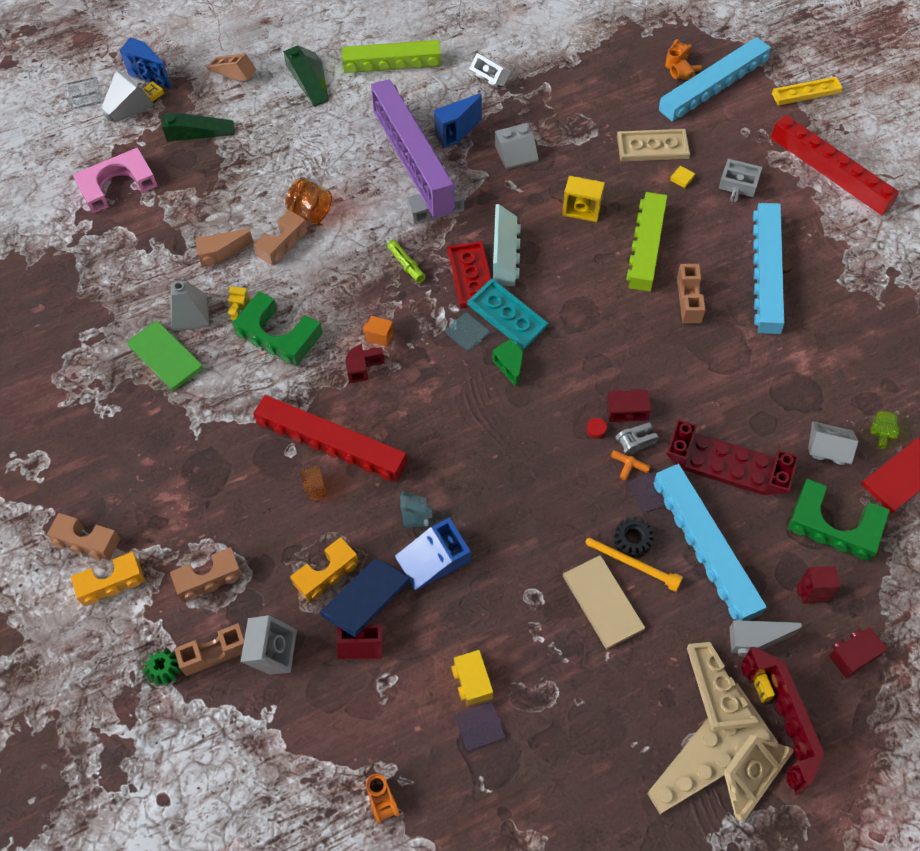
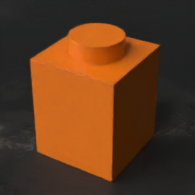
M371 316L363 327L366 341L388 347L394 333L393 322Z

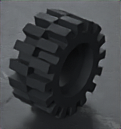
M627 517L626 521H620V525H617L614 535L616 549H621L620 552L627 553L628 556L634 555V558H638L639 554L641 557L644 556L645 552L648 553L654 539L653 529L649 528L650 524L648 522L644 524V519L642 518L640 521H637V517H633V520ZM629 531L638 532L642 540L637 544L630 543L626 539V534Z

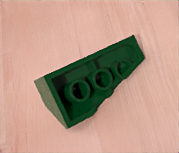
M298 45L283 51L286 67L312 105L316 107L328 102L329 98L323 66L317 54Z
M186 113L162 115V129L167 142L234 135V121Z

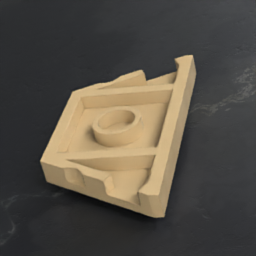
M754 735L748 737L724 770L731 803L737 820L742 822L746 820L794 752L793 748Z

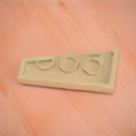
M710 642L689 644L687 651L711 730L756 727L759 723L755 715L752 716L747 708L746 700L736 690L734 680L727 675L724 670L725 666Z

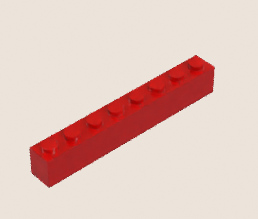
M785 115L775 123L771 135L772 140L874 211L883 215L894 205L899 191L788 115Z
M264 395L253 412L256 423L260 427H268L281 436L287 435L295 442L308 444L314 450L320 449L333 458L339 457L347 464L360 466L364 471L379 474L385 480L389 481L391 479L397 482L407 464V455L403 451L268 395Z

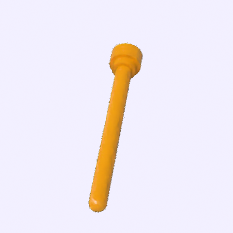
M587 538L585 541L587 546L665 582V585L669 586L668 589L677 592L683 576L677 573H664L592 538Z

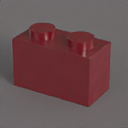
M634 389L632 391L614 390L608 392L606 402L609 422L649 420L651 407L648 390Z
M836 566L808 568L797 584V594L801 596L802 604L828 603L840 588Z
M368 624L356 637L337 627L338 659H382V624Z
M871 627L864 631L859 628L850 635V640L845 642L842 639L832 646L834 650L829 657L845 678L868 665L887 650V647Z

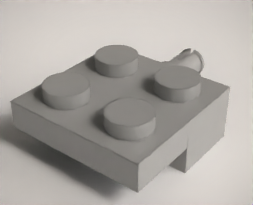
M727 159L719 189L732 192L730 200L733 201L735 196L734 202L738 200L739 194L754 197L762 167Z

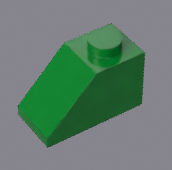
M509 339L492 350V361L515 387L518 386L523 349L518 343L515 344L512 339Z

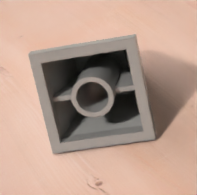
M117 69L101 109L104 111L103 115L109 121L114 120L118 122L146 110L154 104L138 84Z
M188 281L171 283L170 314L172 332L210 327L207 294Z

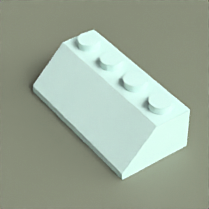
M496 204L493 279L501 286H515V279H519V268H516V264H520V253H516V250H520V239H517V235H520L521 224H517V216L501 205Z

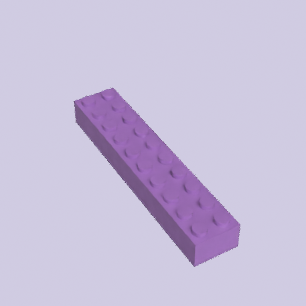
M390 79L372 83L373 112L433 218L453 213L454 204L456 203L453 195L455 190L454 181L450 180L446 168L442 167L440 158L436 157L433 146L430 147L427 136L423 135L421 126L417 125L415 116L411 115L409 106L405 105L403 96L398 93L397 86L393 85Z

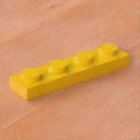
M837 77L775 88L772 91V95L779 106L839 94L842 92L843 87Z

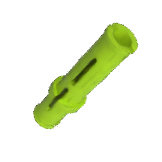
M395 239L390 240L386 247L402 264L404 271L410 274L416 283L424 281L426 276L418 268L416 261L406 254Z

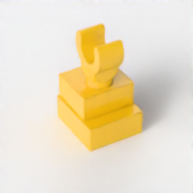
M230 286L228 292V303L230 305L228 315H231V320H235L240 310H243L249 304L250 296L247 288Z

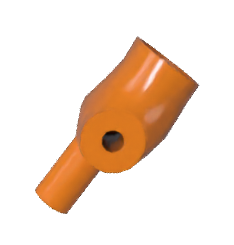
M685 59L670 66V73L674 79L690 80L696 75L695 72L702 71L701 65L691 66Z

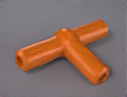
M613 450L611 454L612 458L625 463L620 474L622 480L628 479L632 467L646 473L651 468L650 465L636 460L635 457L627 456L616 450Z

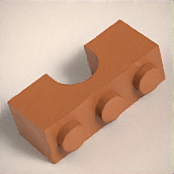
M290 210L277 221L281 235L273 237L264 233L253 244L256 256L272 266L277 261H280L283 255L289 249H292L295 243L301 237H304L308 231L305 219Z
M680 264L677 283L682 324L702 323L705 313L703 294H699L701 281L699 264Z
M58 513L47 533L54 546L61 549L64 546L68 547L71 551L80 555L82 553L89 554L95 560L101 561V559L110 561L121 539L115 530L95 525L89 535L80 537L84 527L79 520Z
M231 547L211 555L213 567L207 574H196L191 564L170 572L177 595L182 602L185 600L191 601L205 592H213L224 584L235 583L239 578L243 577Z
M239 623L217 631L218 637L210 642L198 643L194 640L174 648L181 671L186 676L242 655L245 634Z

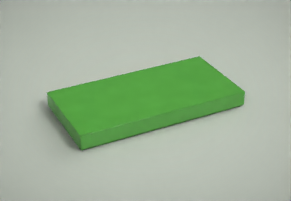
M157 320L126 342L128 347L173 392L204 369L203 365Z

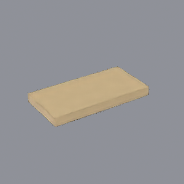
M686 129L617 132L620 162L689 159L690 157Z
M601 555L563 573L566 583L606 650L645 630L643 623Z

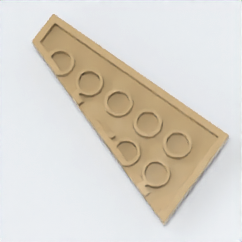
M736 683L735 688L740 696L746 700L747 708L752 716L755 715L758 725L756 727L712 731L707 719L647 793L660 815L725 776L724 770L750 735L778 743L738 683Z

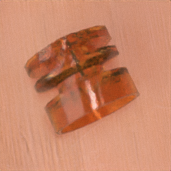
M305 177L297 179L291 185L285 198L286 209L301 216L311 224L321 222L326 217L332 204V193Z

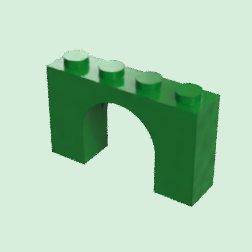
M259 291L232 322L235 334L241 339L249 340L256 347H262L269 354L277 355L285 363H292L297 366L323 334L321 323L304 315L294 329L285 335L272 336L265 333L263 328L277 311V306L274 298Z
M806 479L799 493L787 529L793 531L796 535L812 538L817 543L830 545L840 552L853 554L858 559L871 561L877 553L889 509L868 502L861 513L856 529L851 531L834 529L825 522L821 514V503L827 486Z

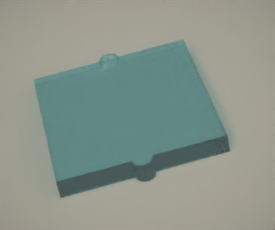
M466 312L459 319L454 320L453 324L444 330V333L468 352L475 345L480 344L481 340L490 331Z

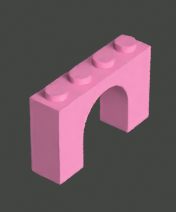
M138 148L73 174L92 214L109 207L102 193V187L112 177L120 175L131 177L136 182L141 193L157 187L154 175Z

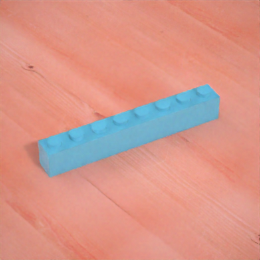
M755 37L661 97L659 111L672 122L677 118H681L685 113L695 109L702 102H706L714 94H718L725 87H729L736 80L743 78L748 72L766 63L769 59L771 47L758 37Z
M758 203L757 210L753 211V221H756V225L753 226V236H756L753 242V250H756L753 264L757 265V268H754V279H757V283L754 284V295H757V298L754 300V310H757V314L754 317V325L758 326V333L781 334L784 325L781 204Z
M677 464L658 472L654 481L656 491L662 494L666 508L671 510L674 515L676 525L682 528L687 543L692 545L696 551L697 560L699 563H703L709 580L714 582L718 588L719 597L727 603L731 617L737 621H749L762 615L767 608L681 466Z

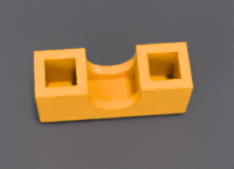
M341 537L324 550L327 559L330 561L329 566L325 570L315 571L308 564H305L290 576L293 585L308 602L318 599L326 588L337 584L341 576L346 572L350 573L359 563L357 554Z
M134 552L112 559L114 571L106 579H99L92 568L70 576L76 598L83 606L92 605L102 598L115 596L122 590L135 588L140 583L145 582L139 559Z

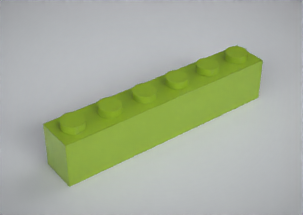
M439 40L345 46L342 47L344 73L441 66Z
M646 192L645 198L640 200L639 210H642V213L638 212L637 223L640 226L635 228L634 237L637 238V241L633 240L631 250L635 254L630 256L629 266H632V270L628 269L626 278L627 281H630V289L651 292L667 195Z

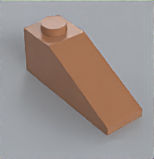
M246 53L215 57L206 67L212 72L236 81L250 80L253 77L252 74L257 70Z
M250 228L196 238L197 254L201 266L220 263L253 243Z

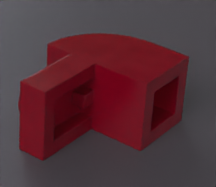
M362 344L348 352L345 362L349 383L368 380L366 367L385 364L382 347L363 350Z

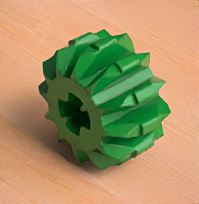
M156 648L155 655L148 653L150 660L143 661V665L146 668L142 671L147 676L146 680L149 683L154 682V685L159 687L161 683L168 686L170 679L172 681L177 680L174 675L180 674L181 669L179 668L174 651L171 652L169 648H165L162 652Z

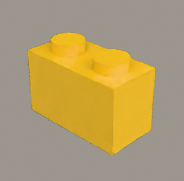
M480 650L454 657V665L451 666L454 679L459 678L461 684L458 687L461 701L466 700L467 706L493 699V690Z

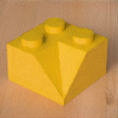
M569 176L564 191L562 216L597 222L605 182Z

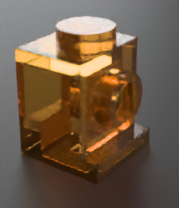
M320 466L300 470L303 489L305 493H309L310 500L317 501L322 497H326L327 494Z

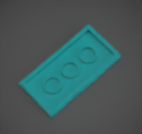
M493 278L467 301L469 307L506 337L512 339L515 344L518 343L523 350L549 325L547 321Z

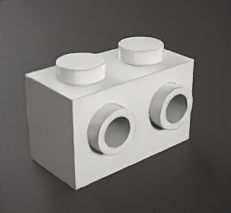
M478 53L470 66V69L476 72V76L481 79H488V83L495 87L497 85L504 86L511 73V70Z

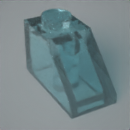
M400 491L404 528L429 526L428 518H432L431 505L427 506L426 498L406 491Z

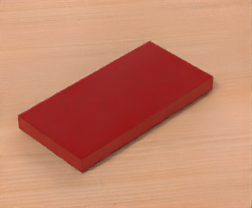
M483 241L447 246L460 308L469 307L467 301L492 279Z
M920 437L861 483L892 514L920 492Z

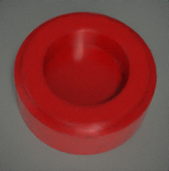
M593 418L589 420L586 431L590 437L598 439L606 434L607 424L603 419Z

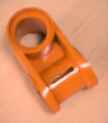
M676 39L668 49L665 62L666 68L670 69L671 64L687 59L692 45L683 44Z
M380 774L370 776L366 782V789L377 824H381L382 820L391 816H400L385 777ZM375 781H381L384 787L382 791L376 793L371 790L372 784Z

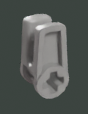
M649 422L621 431L617 434L616 440L622 444L625 455H632L641 449L657 443L659 437L657 433L647 435L652 430V425Z

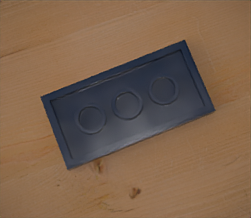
M375 558L320 611L321 617L356 637L410 582V577Z

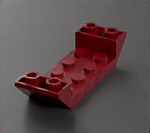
M677 420L666 455L676 464H679L682 470L761 495L789 493L798 455L778 450L775 457L697 434L695 433L697 429L696 424Z
M752 647L741 661V670L743 675L748 677L750 683L754 682L758 675L766 674L775 693L776 710L780 716H783L786 734L789 738H792L795 745L794 753L799 760L786 771L787 784L797 795L812 785L824 756V751L786 663L756 647Z

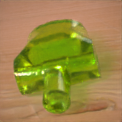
M878 411L875 414L870 433L879 436V448L884 449L887 447L888 438L897 439L898 417L894 413Z

